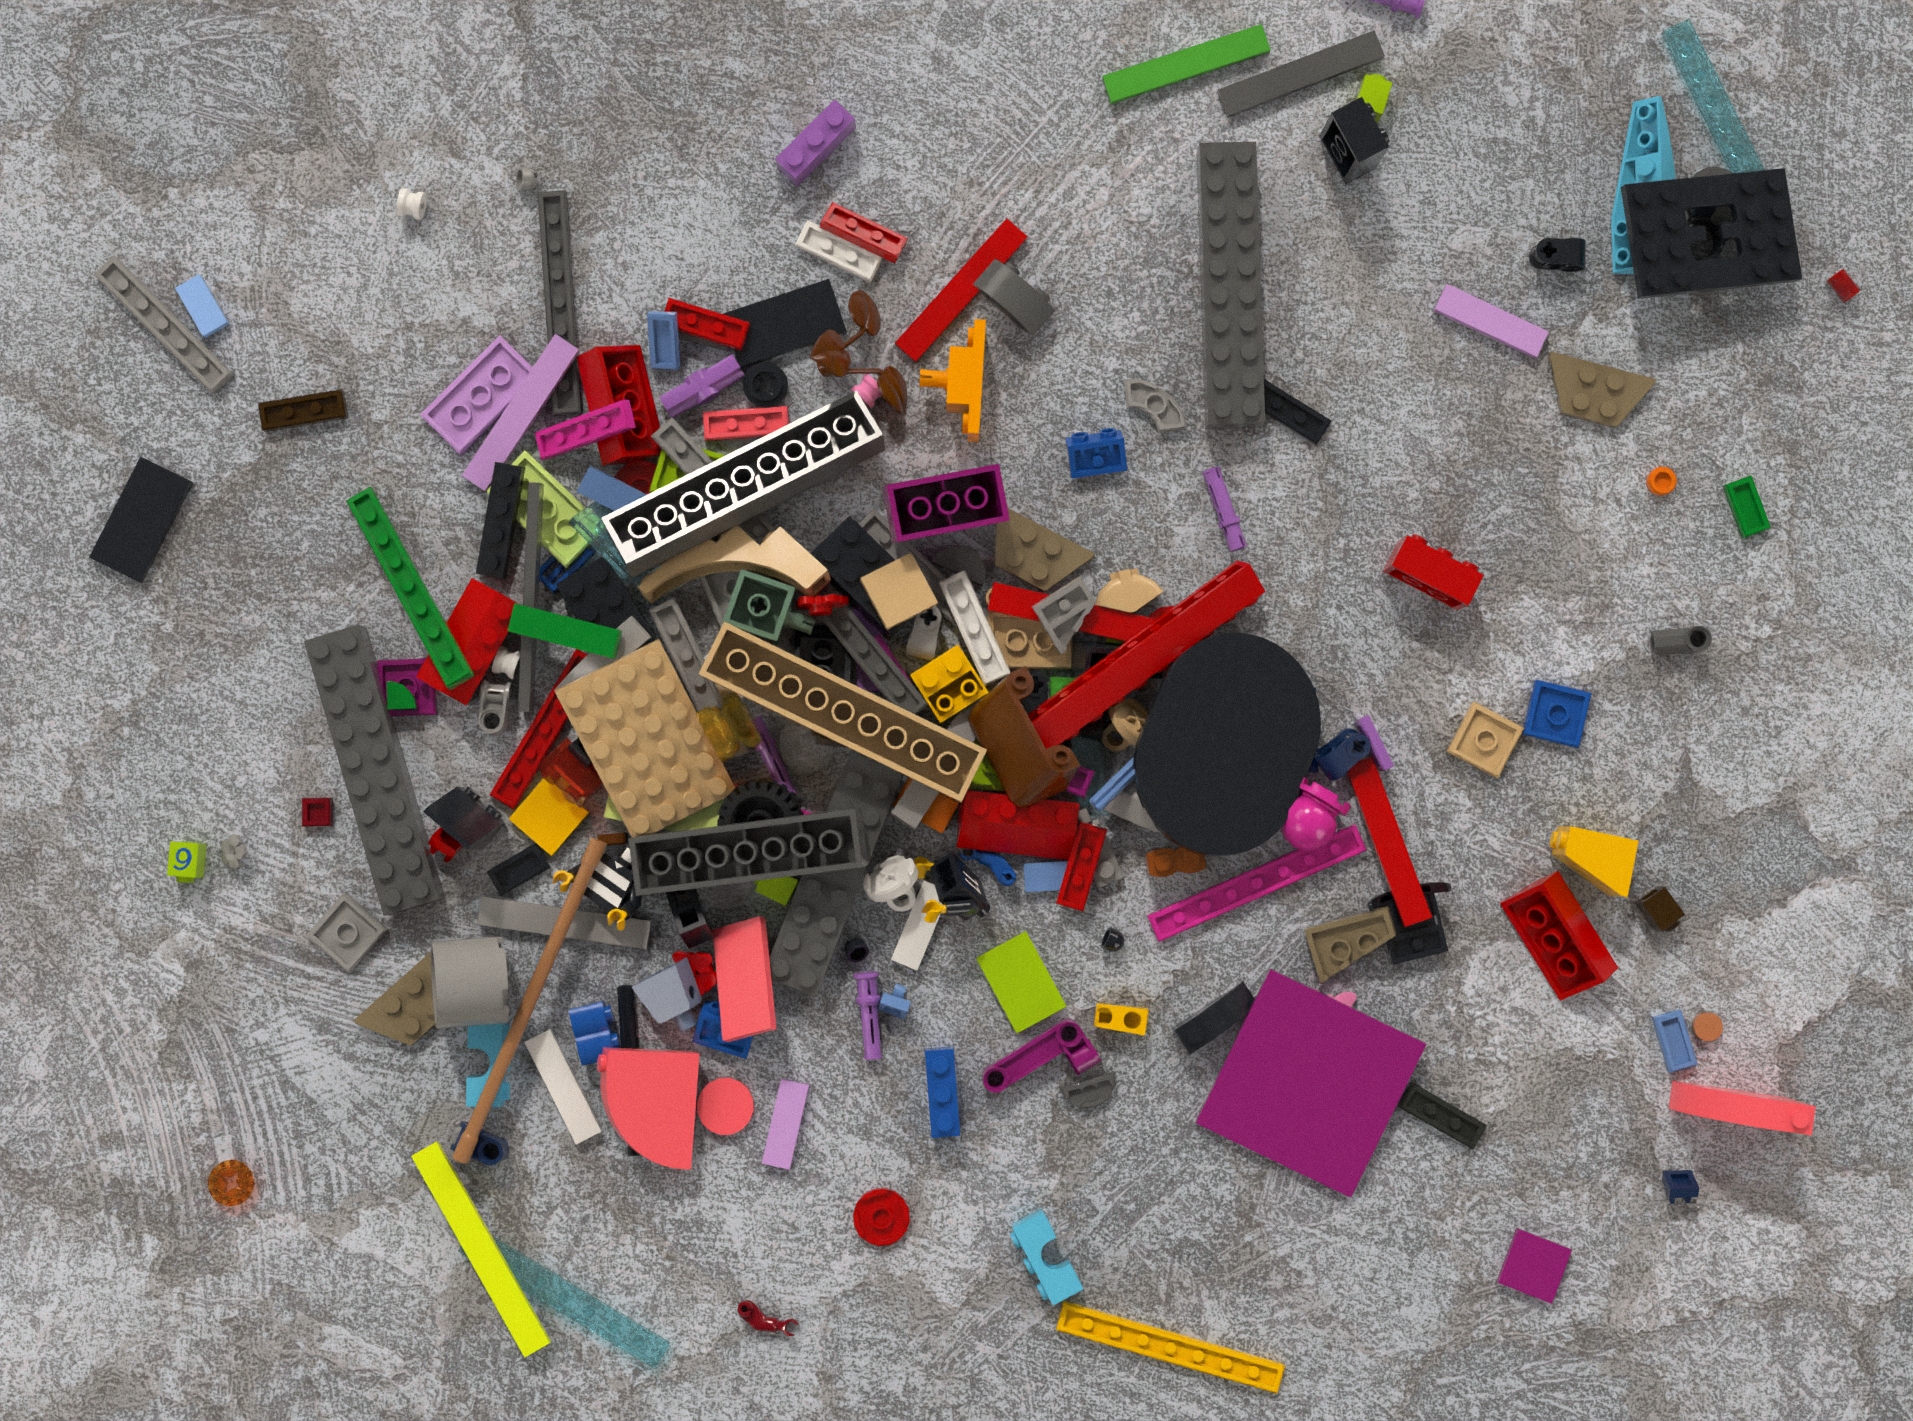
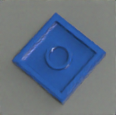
M1537 679L1534 680L1522 735L1579 748L1592 693Z

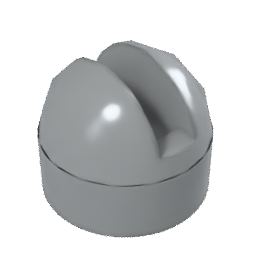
M519 167L516 173L517 189H534L538 185V180L536 179L538 174L531 168Z

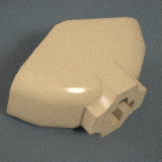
M1138 568L1127 569L1109 574L1110 581L1099 591L1094 605L1134 614L1164 591L1154 580L1139 575Z

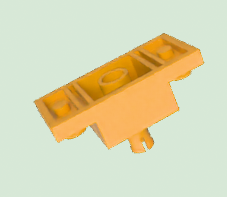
M974 319V327H968L967 347L950 346L949 368H946V371L920 369L919 387L945 388V391H947L946 413L963 414L962 434H968L967 442H979L986 320Z

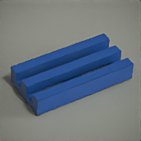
M587 548L584 551L585 553L556 583L577 572L594 553ZM551 555L540 567V581L556 594L559 589L556 583L553 585L551 582L565 569V566L560 563L546 578L543 574L557 561Z

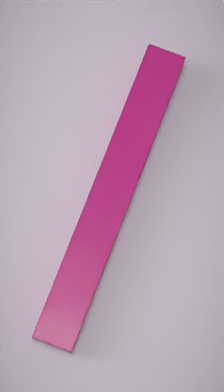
M1353 824L1335 832L1333 838L1325 846L1317 850H1294L1151 913L1147 917L1158 942L1367 851L1356 824Z

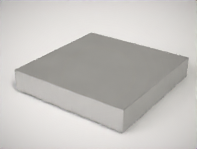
M343 892L306 936L348 973H351L388 931V928L347 892Z

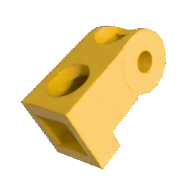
M1096 1003L1093 1026L1145 1035L1149 1008Z

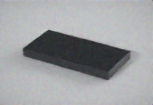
M830 279L723 313L724 315L750 322L742 351L734 349L740 368L814 345L818 338L828 330H833L840 336L847 334Z
M140 456L89 558L143 583L194 482Z

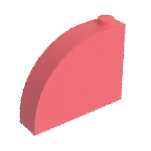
M603 1047V1053L598 1056L597 1069L598 1072H601V1095L604 1109L616 1133L629 1147L657 1164L676 1169L691 1170L700 1054L694 1051Z
M1672 1080L1669 1109L1719 1121L1812 1136L1816 1106L1782 1096Z

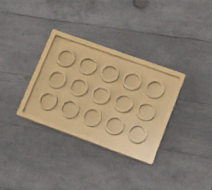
M660 639L555 690V694L631 837L653 834L727 797L736 788Z

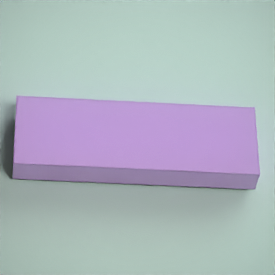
M781 1078L762 1164L790 1170L809 1084Z

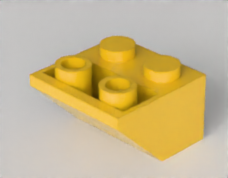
M956 645L910 674L912 681L940 723L989 693L959 645Z

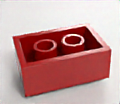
M1415 534L1412 536L1407 535L1397 542L1382 572L1457 611L1469 606L1484 577V574L1478 572L1479 567L1468 561L1461 563L1453 559L1454 555L1448 550L1440 547L1436 550L1427 545L1428 541Z

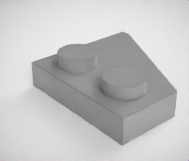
M1079 576L1033 605L1032 609L1057 651L1063 654L1067 649L1066 646L1075 632H1078L1083 624L1085 615L1089 614L1096 601L1082 577Z

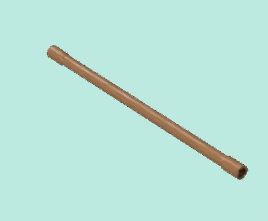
M592 837L581 860V866L483 1091L453 1153L452 1158L458 1162L469 1163L478 1142L480 1131L592 874L598 867L607 846L605 842Z

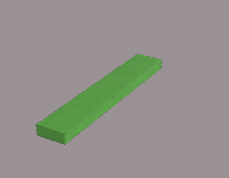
M1260 24L1103 75L1102 80L1112 105L1268 54L1271 49L1263 26Z

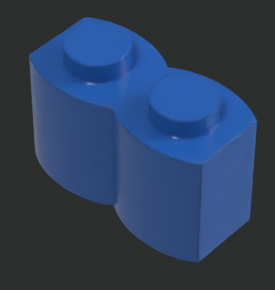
M602 1000L569 1009L570 1021L582 1066L596 1063L599 1054L603 1053V1047L621 1048L618 1034H613L610 1023L614 1022L611 1005L606 1006L605 1001Z

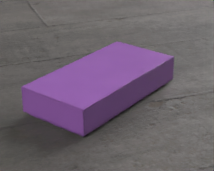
M1366 715L1355 720L1360 734L1369 738L1371 744L1369 752L1373 756L1378 771H1385L1394 767L1370 716Z

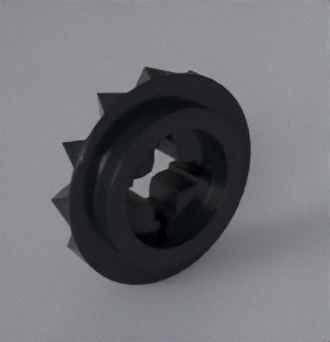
M759 363L751 367L746 373L743 380V390L747 399L755 406L768 408L780 404L787 395L788 380L784 371L777 365ZM759 376L766 382L774 380L771 384L772 395L766 390L761 392L758 390L761 387Z

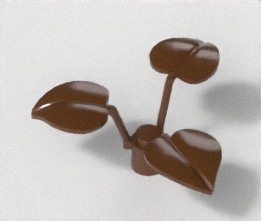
M858 289L850 295L848 308L852 320L860 327L859 331L844 343L837 332L833 330L825 331L816 341L809 358L817 362V368L824 377L834 375L840 378L848 374L879 375L877 386L881 395L897 413L903 415L907 405V387L903 376L896 368L887 366L884 368V371L880 368L849 369L851 358L844 349L864 335L865 331L870 336L877 335L881 326V318L876 304L866 292Z

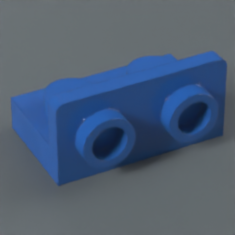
M1105 428L1100 430L1099 433L1089 435L1087 432H1077L1072 434L1071 437L1065 438L1071 479L1127 471L1125 442L1120 430L1116 431L1115 428Z
M705 1001L699 1014L692 1042L747 1059L754 1035L731 1042L723 1041L719 1002Z

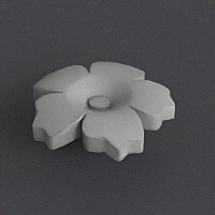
M232 834L230 838H226L221 844V850L223 851L221 853L222 862L225 866L236 870L243 867L241 859H245V855L248 854L247 846H241L242 840L240 835Z

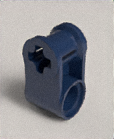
M1346 728L1340 731L1327 744L1320 747L1313 759L1330 781H1334L1344 776L1351 767L1365 757L1370 751L1371 744L1369 738L1365 735L1358 733L1354 729Z
M461 1121V1130L457 1140L450 1146L452 1151H455L460 1137L469 1122ZM482 1128L471 1158L486 1165H495L506 1159L509 1154V1145L502 1137L485 1131ZM490 1143L497 1145L499 1148V1156L497 1158H492L488 1153Z

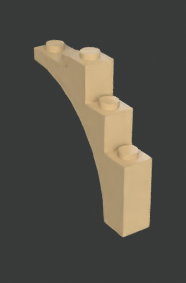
M736 525L724 531L716 543L710 538L663 562L658 569L648 573L642 579L638 588L643 598L650 604H653L668 591L689 580L714 573L740 572L743 569L776 578L790 586L796 587L805 596L814 597L831 581L828 570L781 526L776 531L769 532L763 538L762 544L759 545Z

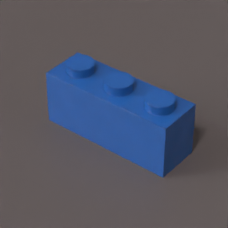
M954 1047L925 1048L931 1138L960 1136Z

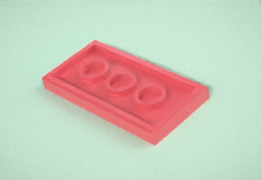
M758 916L713 929L723 1041L731 1042L776 1030L766 918Z

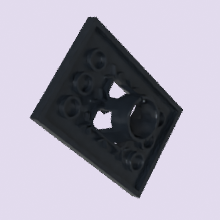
M1785 168L1625 184L1621 187L1638 299L1791 283L1802 280ZM1718 207H1729L1732 214V223L1720 225L1717 220L1711 218ZM1686 210H1694L1688 220H1686ZM1694 224V225H1700V226L1690 227L1689 225ZM1708 227L1707 231L1713 240V250L1707 257L1698 256L1691 249V244L1699 240H1707L1706 228ZM1729 240L1736 242L1738 252L1736 257L1718 256L1722 252L1725 242Z

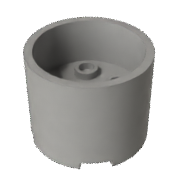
M502 936L431 941V980L436 1029L508 1023L509 1009L506 1006L508 977L505 947L501 948L503 943Z

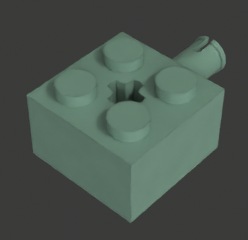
M741 569L722 624L726 622L767 643L778 646L783 629L790 627L811 635L817 618L793 611L791 606L796 594V587ZM759 602H763L766 611L761 610L759 614L755 613V608L752 606H758Z

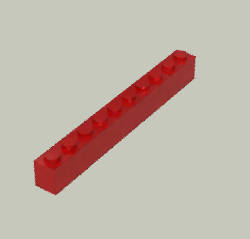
M1237 560L1027 714L1045 748L1048 749L1059 745L1063 741L1077 736L1082 727L1100 719L1103 715L1102 712L1111 706L1120 704L1124 701L1125 695L1132 690L1143 687L1148 682L1147 679L1152 675L1166 670L1170 666V662L1198 641L1212 636L1217 627L1235 619L1236 613L1244 607L1254 605L1258 601V597L1266 591L1251 565Z

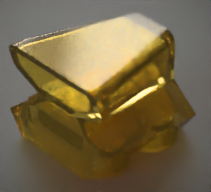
M735 692L724 696L722 710L718 707L707 705L695 712L699 723L721 762L736 755L739 742L749 747H754L761 741L758 725L750 708Z

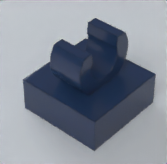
M1692 1170L1663 1171L1662 1181L1671 1204L1675 1203V1198H1684L1685 1203H1690L1692 1197H1698L1699 1186Z

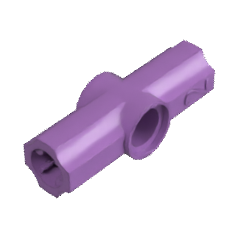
M730 355L708 369L702 368L692 373L684 380V383L671 389L659 398L670 417L674 419L696 405H704L715 399L721 390L741 380L745 375L734 356Z

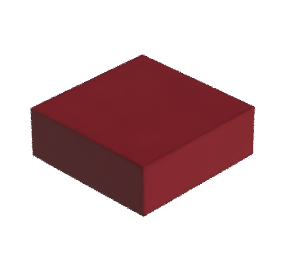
M302 798V827L333 826V798Z

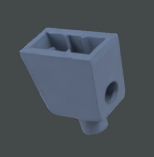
M687 957L632 986L634 992L658 1023L661 1024L674 1018L681 1032L697 1024L690 1009L700 1003L702 997Z

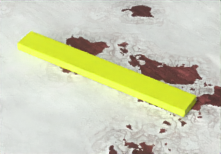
M439 1141L412 1155L413 1161L524 1358L551 1342L548 1334Z

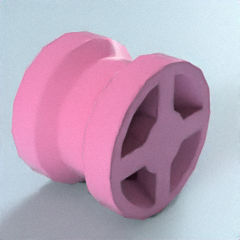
M865 374L862 377V382L859 385H854L851 389L852 392L857 390L864 404L869 409H872L878 397H883L878 389L877 381L869 374Z

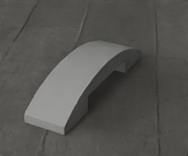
M633 616L629 617L616 628L622 630L616 659L589 653L563 679L556 689L641 648L651 636Z

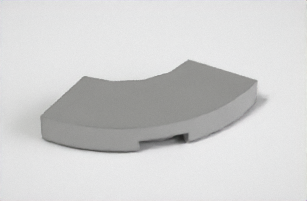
M1123 380L1127 409H1138L1148 414L1154 421L1158 433L1187 429L1185 418L1179 405L1164 390L1145 380Z

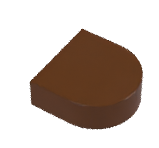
M628 833L597 835V839L607 843V846L627 844Z

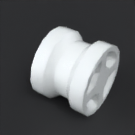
M402 188L397 199V215L400 217L410 215L416 220H422L426 209V193L421 191L411 193L409 189Z
M501 645L494 658L492 672L497 674L503 672L507 674L508 678L515 679L520 671L521 652H510L507 647Z

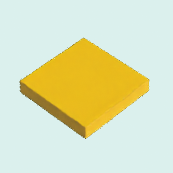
M545 776L510 816L509 820L553 856L590 812L553 780Z

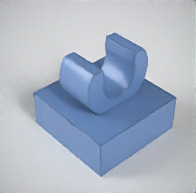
M896 984L892 995L883 993L878 1011L905 1020L911 1001L903 999L907 987Z

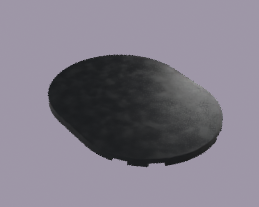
M1224 633L1211 636L1194 644L1180 654L1169 667L1138 736L1134 751L1133 769H1135L1136 791L1142 807L1145 808L1155 823V827L1173 843L1191 852L1207 856L1235 855L1260 846L1275 835L1284 825L1288 818V811L1295 800H1297L1301 790L1299 787L1303 778H1306L1315 756L1321 730L1318 698L1310 678L1298 661L1282 647L1263 637L1246 633Z

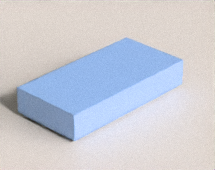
M200 274L175 288L204 338L230 324L203 276Z

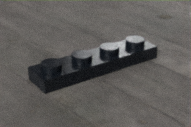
M495 462L475 574L506 579L526 467Z

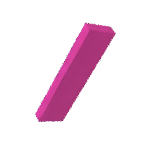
M621 400L535 432L541 460H549L634 429L636 426L630 401Z

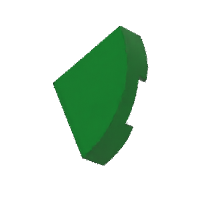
M387 681L388 710L418 709L416 698L407 687L394 681Z

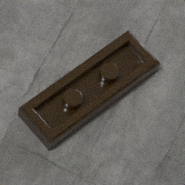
M342 389L258 403L261 427L264 432L348 418L345 395Z

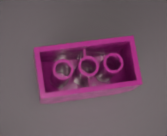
M999 464L882 486L892 543L1010 521Z

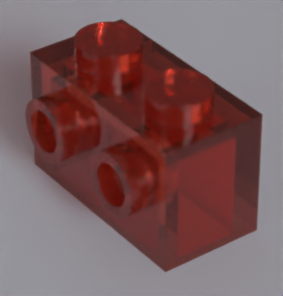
M566 738L543 760L539 770L548 783L555 784L562 791L563 796L568 802L576 804L581 808L604 784L593 764L586 769L567 749L572 742Z

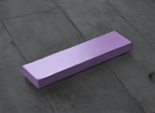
M1448 284L1445 285L1433 310L1534 359L1538 356L1549 333L1547 330Z

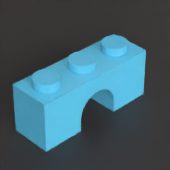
M503 1023L468 1026L467 1049L483 1050L490 1059V1067L484 1075H471L467 1077L466 1107H476L511 1025ZM510 1063V1065H509L507 1071H510V1069H511V1063ZM506 1074L491 1107H501L505 1105V1100L510 1099V1083H506Z
M1042 1208L1012 1223L1014 1232L1010 1233V1236L1016 1248L1022 1247L1025 1251L1027 1258L1023 1259L1031 1275L1037 1274L1041 1282L1037 1285V1288L1044 1301L1050 1299L1052 1305H1055L1083 1290L1082 1283L1069 1259L1054 1265L1047 1263L1042 1258L1041 1252L1044 1245L1056 1238V1234Z

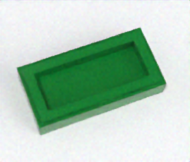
M1752 475L1722 486L1742 539L1771 528Z

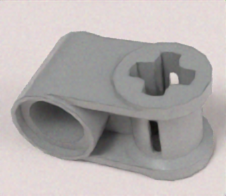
M936 606L916 615L905 655L929 661L934 659L941 624V613ZM928 611H932L933 617L937 618L936 622L931 621L930 626L925 625L924 619L920 618L921 615H926Z
M488 680L482 681L478 724L489 735L499 736L508 728L510 707L513 699V683L507 682L506 685L489 683ZM492 715H498L500 718L499 726L495 729H489L487 726V720Z

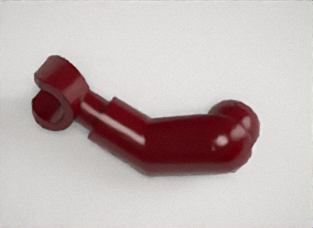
M744 1300L738 1305L737 1312L739 1316L757 1331L774 1333L783 1331L787 1336H795V1334L787 1331V1324L794 1322L800 1325L796 1319L780 1321L779 1318L767 1317L750 1300Z

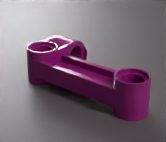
M1063 1019L1001 1059L986 1066L982 1072V1080L988 1091L999 1093L1065 1052V1056L1077 1075H1080L1102 1060L1080 1026L1072 1019ZM1065 1026H1073L1076 1029L1075 1036L1070 1040L1061 1038V1031ZM993 1071L1003 1074L1002 1082L997 1085L989 1084L987 1081L988 1075Z

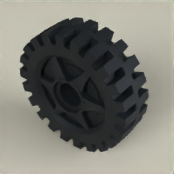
M766 778L752 779L737 786L725 798L718 813L717 826L755 821V816L774 819L804 815V811H801L802 805L800 800H796L795 793L793 791L789 792L786 785L777 784L778 781L773 779L770 781L766 780Z

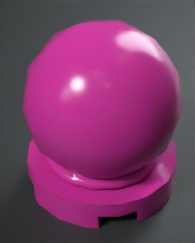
M1303 778L1299 787L1301 788V796H1298L1297 800L1290 807L1288 818L1280 828L1287 842L1293 847L1304 851L1317 850L1325 846L1333 838L1336 831V816H1346L1352 807L1347 802H1344L1343 806L1339 804V801H1337L1338 795L1315 782L1311 786L1307 785L1308 780L1306 778Z

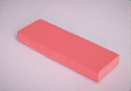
M788 407L703 412L705 442L762 438L789 424Z

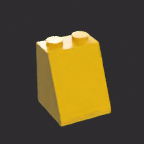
M1572 826L1557 827L1556 831L1552 832L1549 846L1553 848L1552 855L1606 895L1628 897L1638 840Z

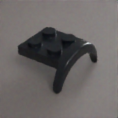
M1420 883L1432 918L1407 927H1403L1390 891L1378 894L1368 901L1369 911H1373L1376 908L1389 907L1396 931V936L1386 942L1391 964L1395 965L1448 951L1434 893L1451 891L1450 883Z

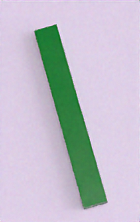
M370 486L346 500L446 687L452 690L474 677L475 674L374 489Z

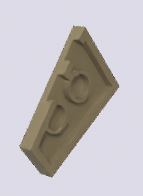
M1388 906L1304 929L1320 984L1396 936Z

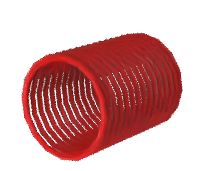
M1844 268L1826 281L1834 288V292L1840 296L1839 298L1842 299L1843 303L1861 291Z

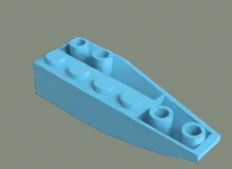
M1661 96L1633 102L1611 216L1614 274H1634L1621 187L1625 184L1676 179L1668 124Z

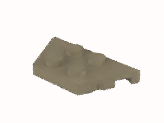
M1552 351L1548 354V362H1551L1554 376L1552 379L1553 385L1558 394L1557 403L1560 414L1607 427L1616 428L1656 382L1654 378Z
M1009 508L1010 521L996 523L995 566L1043 592H1046L1084 563L1091 560L1095 554Z
M431 952L354 1019L355 1024L410 1046L415 1044L435 1026L431 980Z

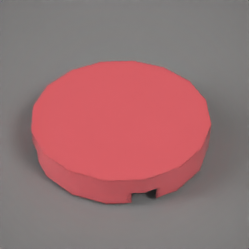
M731 1077L717 1078L709 1082L700 1092L697 1101V1114L702 1124L711 1132L720 1135H730L742 1130L749 1123L754 1112V1098L750 1089L741 1081Z

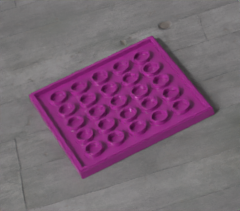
M1270 968L1195 1123L1351 1198L1427 1044Z

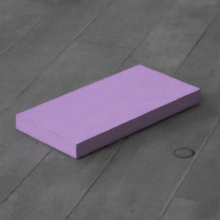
M499 335L420 415L462 456L500 418L533 367Z

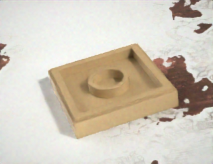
M912 553L860 578L886 630L938 604Z
M1472 702L1446 752L1494 778H1499L1524 728L1480 704Z

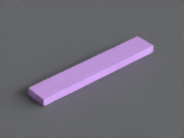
M557 334L553 336L463 472V477L484 491L491 486L495 462L506 463L579 354L580 350Z

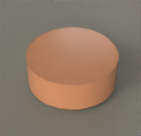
M1702 1012L1694 1017L1692 1031L1701 1040L1714 1041L1722 1034L1723 1024L1716 1014Z

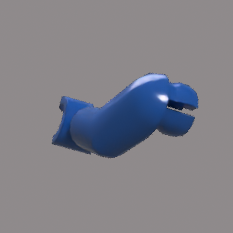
M972 849L973 853L970 857H966L959 852L963 860L975 859L979 861L978 863L990 867L1002 885L1010 886L1016 881L1015 871L1003 856Z

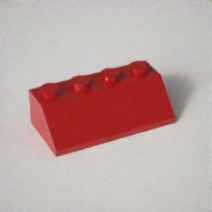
M597 346L577 356L576 359L589 412L621 400H629L636 426L634 429L597 442L602 466L623 465L635 460L660 456L662 449L651 438V435L660 428L641 346Z
M471 578L446 623L475 676L449 690L428 654L416 677L467 706L509 632L508 627L514 603H519Z
M967 790L960 806L956 847L1069 860L1077 830L1079 803L1044 799L1027 807H1018L1010 801L1007 795Z
M1558 870L1534 881L1500 903L1560 1001L1605 982L1618 969L1617 964Z

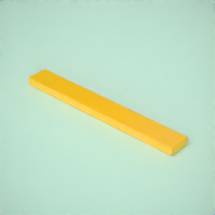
M1064 1300L1056 1325L1057 1331L1277 1394L1285 1365L1280 1362Z

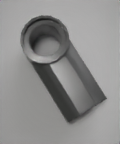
M1703 626L1650 632V647L1653 656L1696 653L1707 649L1712 642L1710 631ZM1692 632H1696L1701 636L1702 640L1699 647H1695L1690 642Z

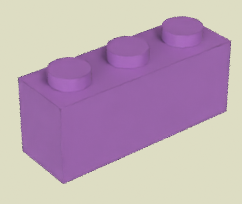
M834 99L775 158L777 168L798 187L856 129L855 118Z

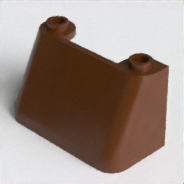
M1026 666L1011 672L971 710L968 720L981 747L987 749L985 755L1007 796L1018 807L1033 805L1066 790L1080 767L1070 748L1064 745L1045 748L1023 708L1021 701L1027 698L1034 689L1033 678Z

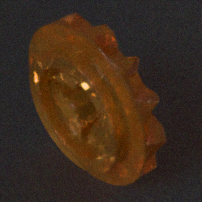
M235 1159L217 1164L212 1169L208 1178V1189L215 1201L225 1206H236L246 1201L252 1195L253 1187L256 1184L253 1178V1171L246 1166V1163ZM238 1173L236 1183L240 1188L233 1187L225 1192L228 1186V1181L225 1180V1177L231 1178Z

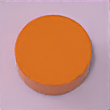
M1657 467L1646 478L1648 490L1657 496H1664L1672 492L1677 483L1675 473L1668 467Z

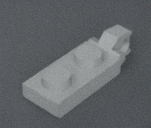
M1086 808L1079 810V823L1083 821L1103 827L1098 819L1091 820ZM1107 835L1093 878L1097 888L1124 878Z

